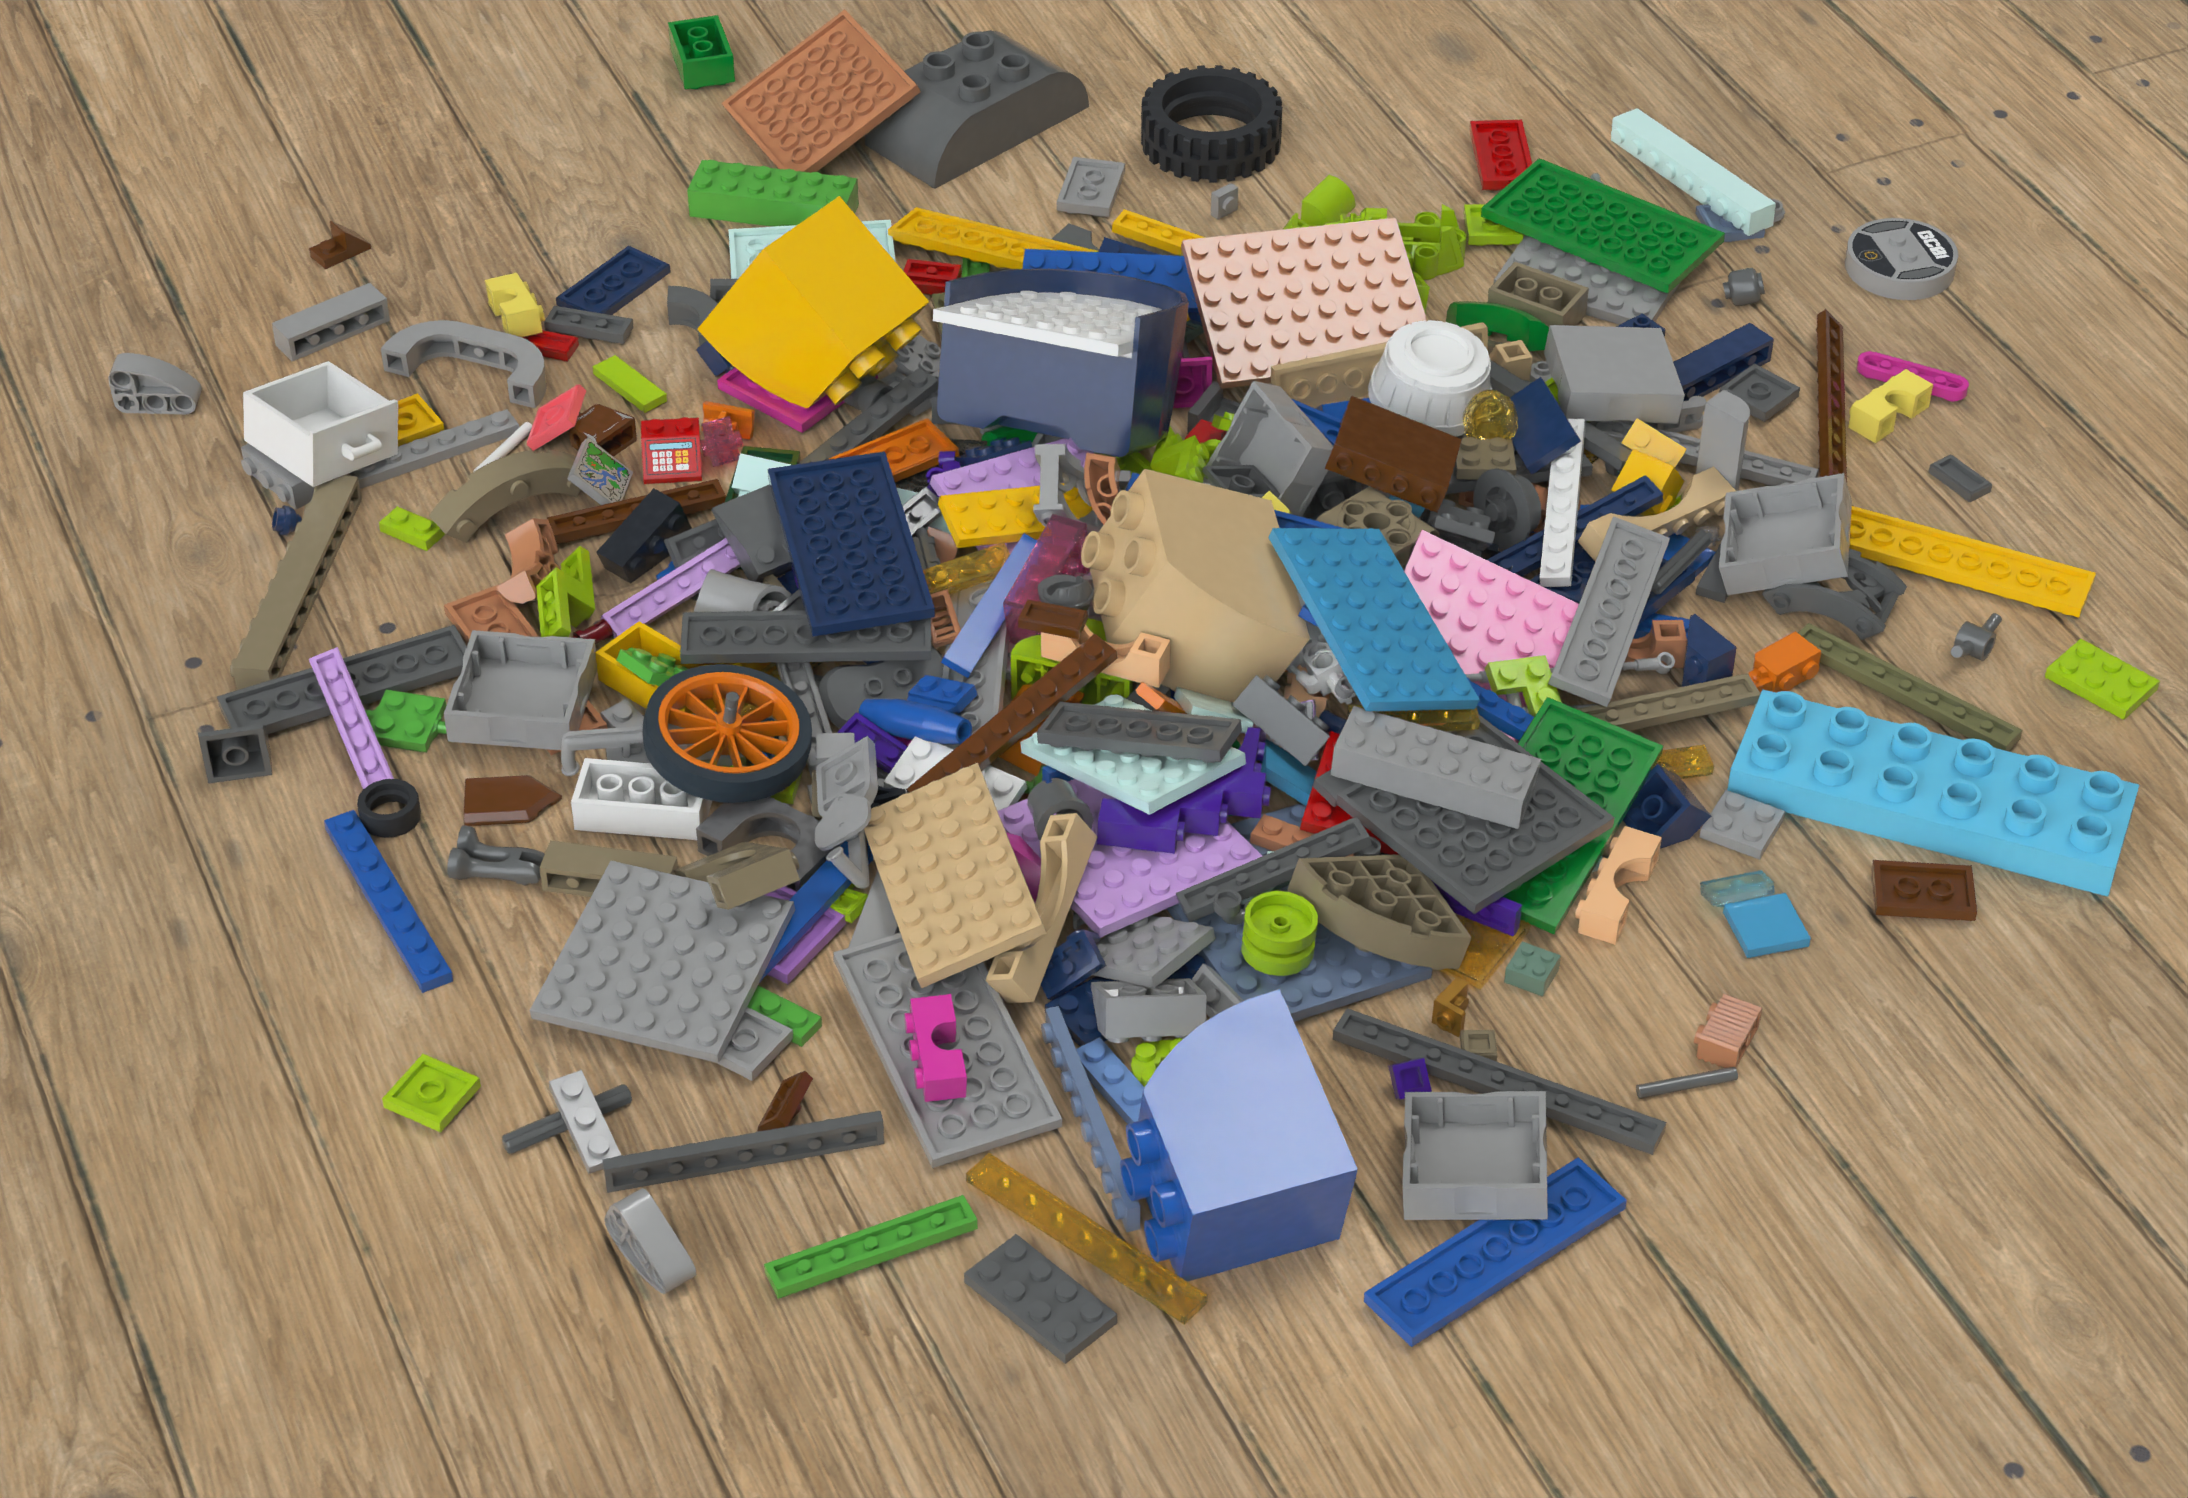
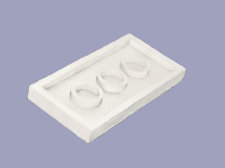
M915 736L884 780L885 788L894 787L906 790L952 752L953 749L939 743L922 740ZM988 765L982 770L997 811L1017 803L1027 789L1025 780Z

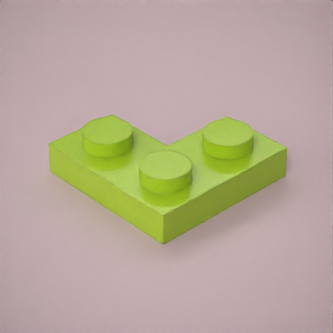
M1546 655L1488 662L1484 668L1491 690L1494 693L1505 695L1522 692L1529 714L1534 717L1547 697L1561 702L1557 688L1548 685L1552 673Z

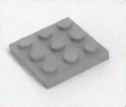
M1148 916L1107 934V936L1096 943L1107 966L1093 975L1156 988L1216 939L1213 927L1199 925L1196 922H1184L1170 917Z

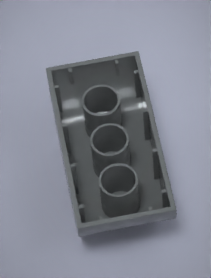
M992 30L971 32L963 37L962 42L944 51L931 52L923 58L922 62L904 71L917 84L921 92L865 135V145L936 189L1088 108V94L1084 84L1075 75L1007 35Z

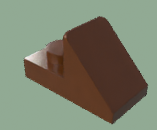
M330 221L332 238L309 248L310 257L324 269H328L371 249V244L355 231Z

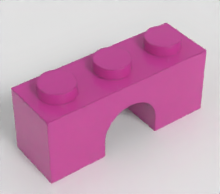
M951 994L911 998L910 1013H904L906 1033L913 1034V1040H909L911 1061L918 1062V1068H914L916 1089H923L925 1102L966 1097L967 1075L962 1049L944 1050L937 1047L943 1043L956 1042V1017Z

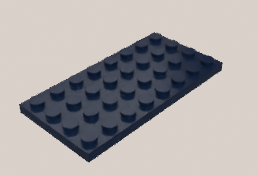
M885 451L767 469L769 484L812 636L935 617V607Z

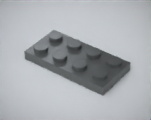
M1017 1234L964 1273V1282L1065 1364L1117 1324L1116 1312Z

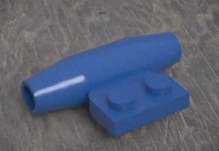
M925 675L908 692L907 700L865 699L860 705L859 714L895 737L913 740L916 736L929 742L960 745L972 735V724L969 720L954 713H960L978 694L973 684Z

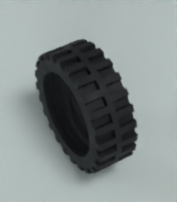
M1205 65L1197 66V69L1189 70L1188 67L1182 68L1180 73L1177 74L1170 72L1165 75L1164 80L1157 79L1154 81L1153 88L1148 87L1145 91V96L1142 97L1141 145L1143 146V152L1146 156L1149 155V161L1152 164L1159 163L1162 171L1166 173L1172 171L1174 176L1178 178L1183 176L1191 177V181L1199 182L1200 179H1208L1209 183H1217V179H1226L1229 182L1235 181V177L1238 176L1243 178L1252 176V171L1260 172L1264 170L1265 163L1271 164L1275 160V155H1278L1280 152L1282 99L1280 96H1277L1278 91L1275 87H1269L1268 81L1263 78L1258 80L1256 79V74L1251 72L1245 74L1235 67L1229 70L1223 69L1221 65H1215V68H1205ZM1217 115L1239 120L1246 125L1227 131L1208 132L1190 129L1179 125L1177 122L1195 116Z

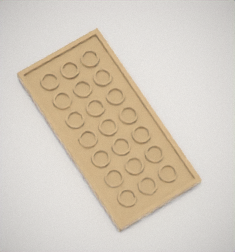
M978 763L962 768L939 780L932 781L926 786L903 794L878 807L871 808V819L864 828V832L921 988L1047 934Z

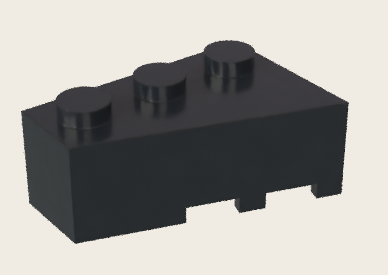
M653 488L596 553L606 570L631 584L670 556L664 542L665 539L692 529L681 504Z

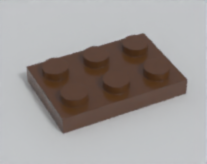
M1873 860L1871 871L1875 915L1964 921L1976 920L1977 905L1972 865Z

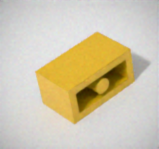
M1638 418L1621 442V444L1631 450L1635 449L1675 468L1687 451L1686 448Z

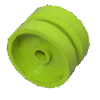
M1285 891L1266 892L1251 899L1245 908L1241 953L1245 961L1255 970L1275 976L1297 974L1307 968L1314 957L1318 914L1314 906L1304 897Z

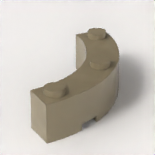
M532 450L499 458L467 476L470 480L458 490L451 489L436 505L429 517L446 535L467 543L477 529L491 516L518 500L544 493H561L577 497L581 489L567 479L576 456L556 450H548L546 453H534Z

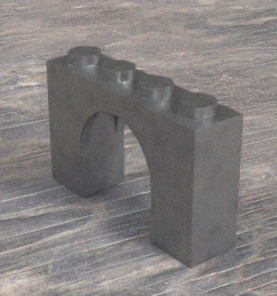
M772 797L741 803L724 802L696 828L698 852L706 856L763 836H780L791 840L796 844L790 852L795 854L799 862L797 873L800 880L786 887L796 892L825 863L827 855L833 849L840 847L841 844L827 851L820 850L815 844V828L820 821Z

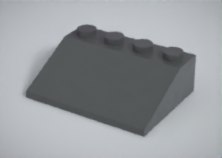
M770 484L711 509L748 580L763 583L766 576L773 574L775 577H779L793 570Z

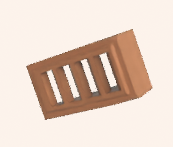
M948 589L930 594L935 612L948 609L936 613L935 617L931 618V640L934 649L953 643L961 631ZM950 616V618H946V619H943V620H940V621H937V622H934V623L932 622V621H935V620L942 619V618H945V617ZM952 624V626H948V627H945V628H942V629H939V630H935L936 628H939V627H942V626H945V625ZM955 631L954 633L947 634V635H944V636H941V637H938V638H937V636H939V635H943V634H946V633Z

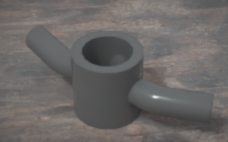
M1996 613L1991 614L1982 627L1966 621L1956 635L1951 655L1955 658L1970 655L1984 661L1994 647L1996 634L1993 632L2002 622L2001 616Z

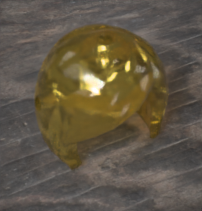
M1484 390L1472 397L1463 413V427L1466 437H1473L1475 439L1499 437L1506 440L1514 437L1518 427V417L1513 401L1496 390Z

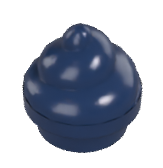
M285 505L282 508L276 507L272 517L273 531H278L280 535H288L290 532L295 531L297 523L301 522L302 518L299 514H296L292 507Z

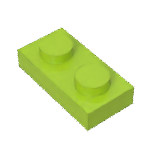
M398 506L379 522L380 532L425 551H428L445 536V533L434 521Z

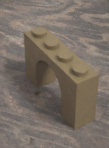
M750 842L739 843L674 870L675 875L709 882L717 907L727 910L800 880L797 873L799 862L793 852H790L787 848Z

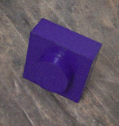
M1416 1058L1388 1065L1395 1099H1404L1405 1092H1432L1424 1058Z

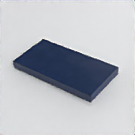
M627 246L556 297V305L613 315L671 272L670 264L631 246Z
M1539 377L1493 409L1531 474H1534L1581 442L1542 377Z

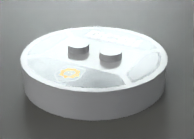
M1904 218L1878 219L1861 225L1850 235L1846 250L1845 269L1849 277L1857 285L1873 294L1897 300L1925 299L1943 292L1951 285L1955 276L1958 250L1948 235L1929 224Z

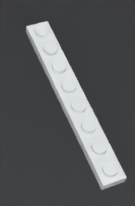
M1568 419L1581 442L1551 462L1540 568V586L1542 587L1571 586L1585 438V419Z

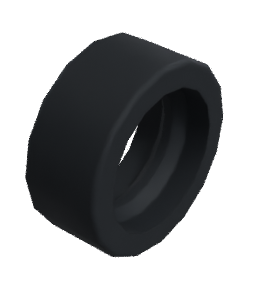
M399 779L376 781L364 788L358 796L359 818L367 832L371 835L382 838L397 837L415 828L420 820L419 796L415 787L407 781ZM387 802H399L406 805L402 810L392 814L372 812L374 808Z

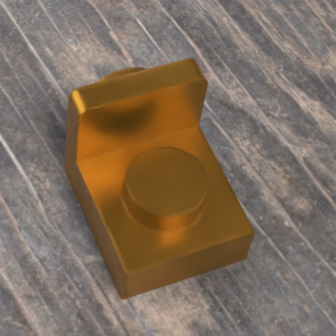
M1456 977L1434 999L1432 1023L1441 1030L1447 1031L1456 1037H1460L1461 1030H1464L1465 1010L1469 1003L1467 998L1469 983L1459 977Z

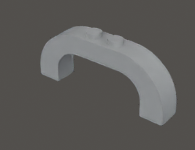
M438 320L407 327L393 335L381 347L383 367L386 372L410 377L416 368L427 360L437 357H454L512 372L507 379L511 403L536 408L546 393L547 382L542 353L533 343L516 335L458 321Z

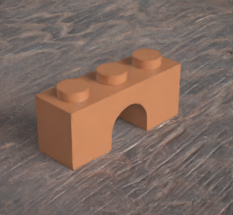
M1652 620L1650 632L1642 638L1632 640L1625 662H1634L1635 659L1656 658L1660 653L1668 652L1675 659L1673 668H1683L1687 645L1683 620Z

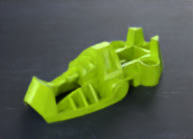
M1442 204L1441 219L1435 213L1426 211L1418 213L1415 216L1414 223H1398L1412 271H1417L1423 280H1430L1438 275L1447 274L1464 267L1467 236L1463 230L1459 229L1454 210ZM1364 208L1359 216L1355 213H1351L1350 217L1340 214V221L1327 222L1324 225L1387 219V208ZM1295 213L1283 229L1309 227V225L1298 219V213Z

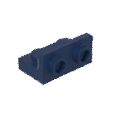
M1077 930L1067 936L1066 942L1054 948L1041 982V987L1047 999H1056L1107 966L1096 945L1101 940L1097 933Z

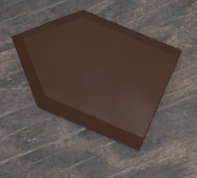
M531 775L466 778L464 825L481 826L529 823L539 816L538 812L548 805L553 806L560 801L562 795Z

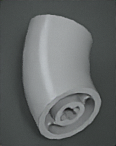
M710 569L702 584L694 612L772 611L790 597L791 593L784 587L750 581Z

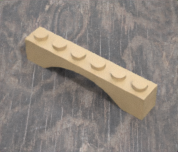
M1713 466L1692 477L1682 494L1681 502L1670 510L1644 517L1621 516L1609 513L1589 522L1578 542L1596 562L1613 516L1666 537L1674 533L1679 535L1689 526L1694 524L1701 525L1713 515L1717 514L1720 516L1724 514L1726 493L1735 492L1736 490Z
M1077 813L1050 815L1040 841L1041 878L1035 905L1047 934L995 956L985 980L999 993L1006 1003L1034 1002L1096 842L1097 835Z

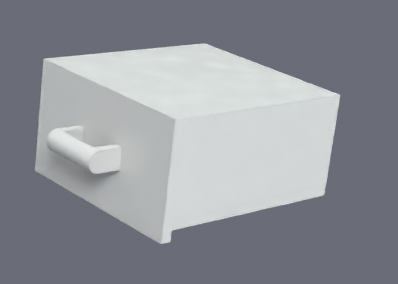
M329 361L243 392L244 441L312 487L398 454V401L395 399L387 400Z

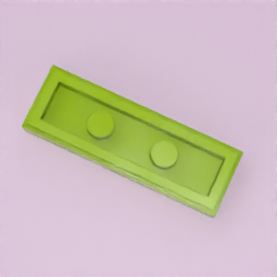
M616 355L592 366L593 374L644 413L667 402V393Z

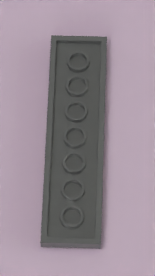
M805 610L683 612L680 650L681 664L931 660V618L812 636Z
M451 625L345 657L343 660L362 705L381 700L386 690L407 692L460 676L463 667L462 659L467 646L455 625ZM313 668L217 696L218 705L229 728L263 724L266 726L267 734L332 715Z

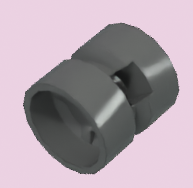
M867 374L860 379L862 384L843 401L863 412L893 389V387Z

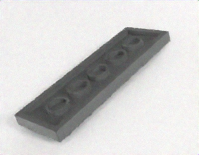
M1059 702L1038 729L1037 741L1039 744H1049L1056 748L1068 746L1078 747L1086 751L1098 749L1108 750L1115 754L1127 752L1141 754L1145 757L1157 755L1171 757L1175 760L1196 759L1202 760L1205 763L1222 761L1241 733L1242 725L1241 719Z

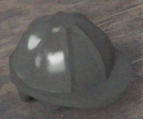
M1054 575L1043 579L1038 584L1039 598L1045 603L1087 611L1094 597V591L1089 581L1080 575L1077 577Z

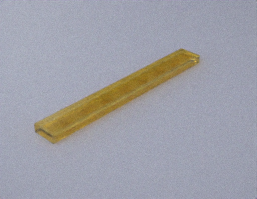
M988 1153L966 1173V1182L1185 1325L1207 1304V1294L1155 1262L1149 1256L992 1154Z

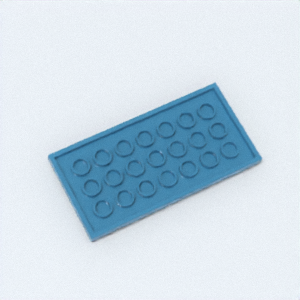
M1272 528L1268 537L1365 711L1476 708L1480 701L1479 697L1380 529Z

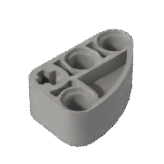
M121 353L117 355L108 376L114 405L123 413L190 414L196 409L202 391L201 384L185 371L163 360L141 354Z
M641 1188L610 1206L604 1218L605 1226L610 1236L630 1264L651 1286L660 1293L666 1294L696 1276V1268L693 1261L646 1189Z

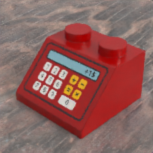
M699 417L641 421L644 484L702 481Z

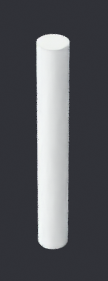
M525 422L474 471L507 456L530 434L532 424Z

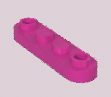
M1872 351L1861 353L1858 357L1857 371L1866 378L1887 382L1891 377L1907 369L1933 384L1931 394L1933 396L1944 398L1951 402L1962 400L1967 396L1969 383L1967 379L1960 375Z

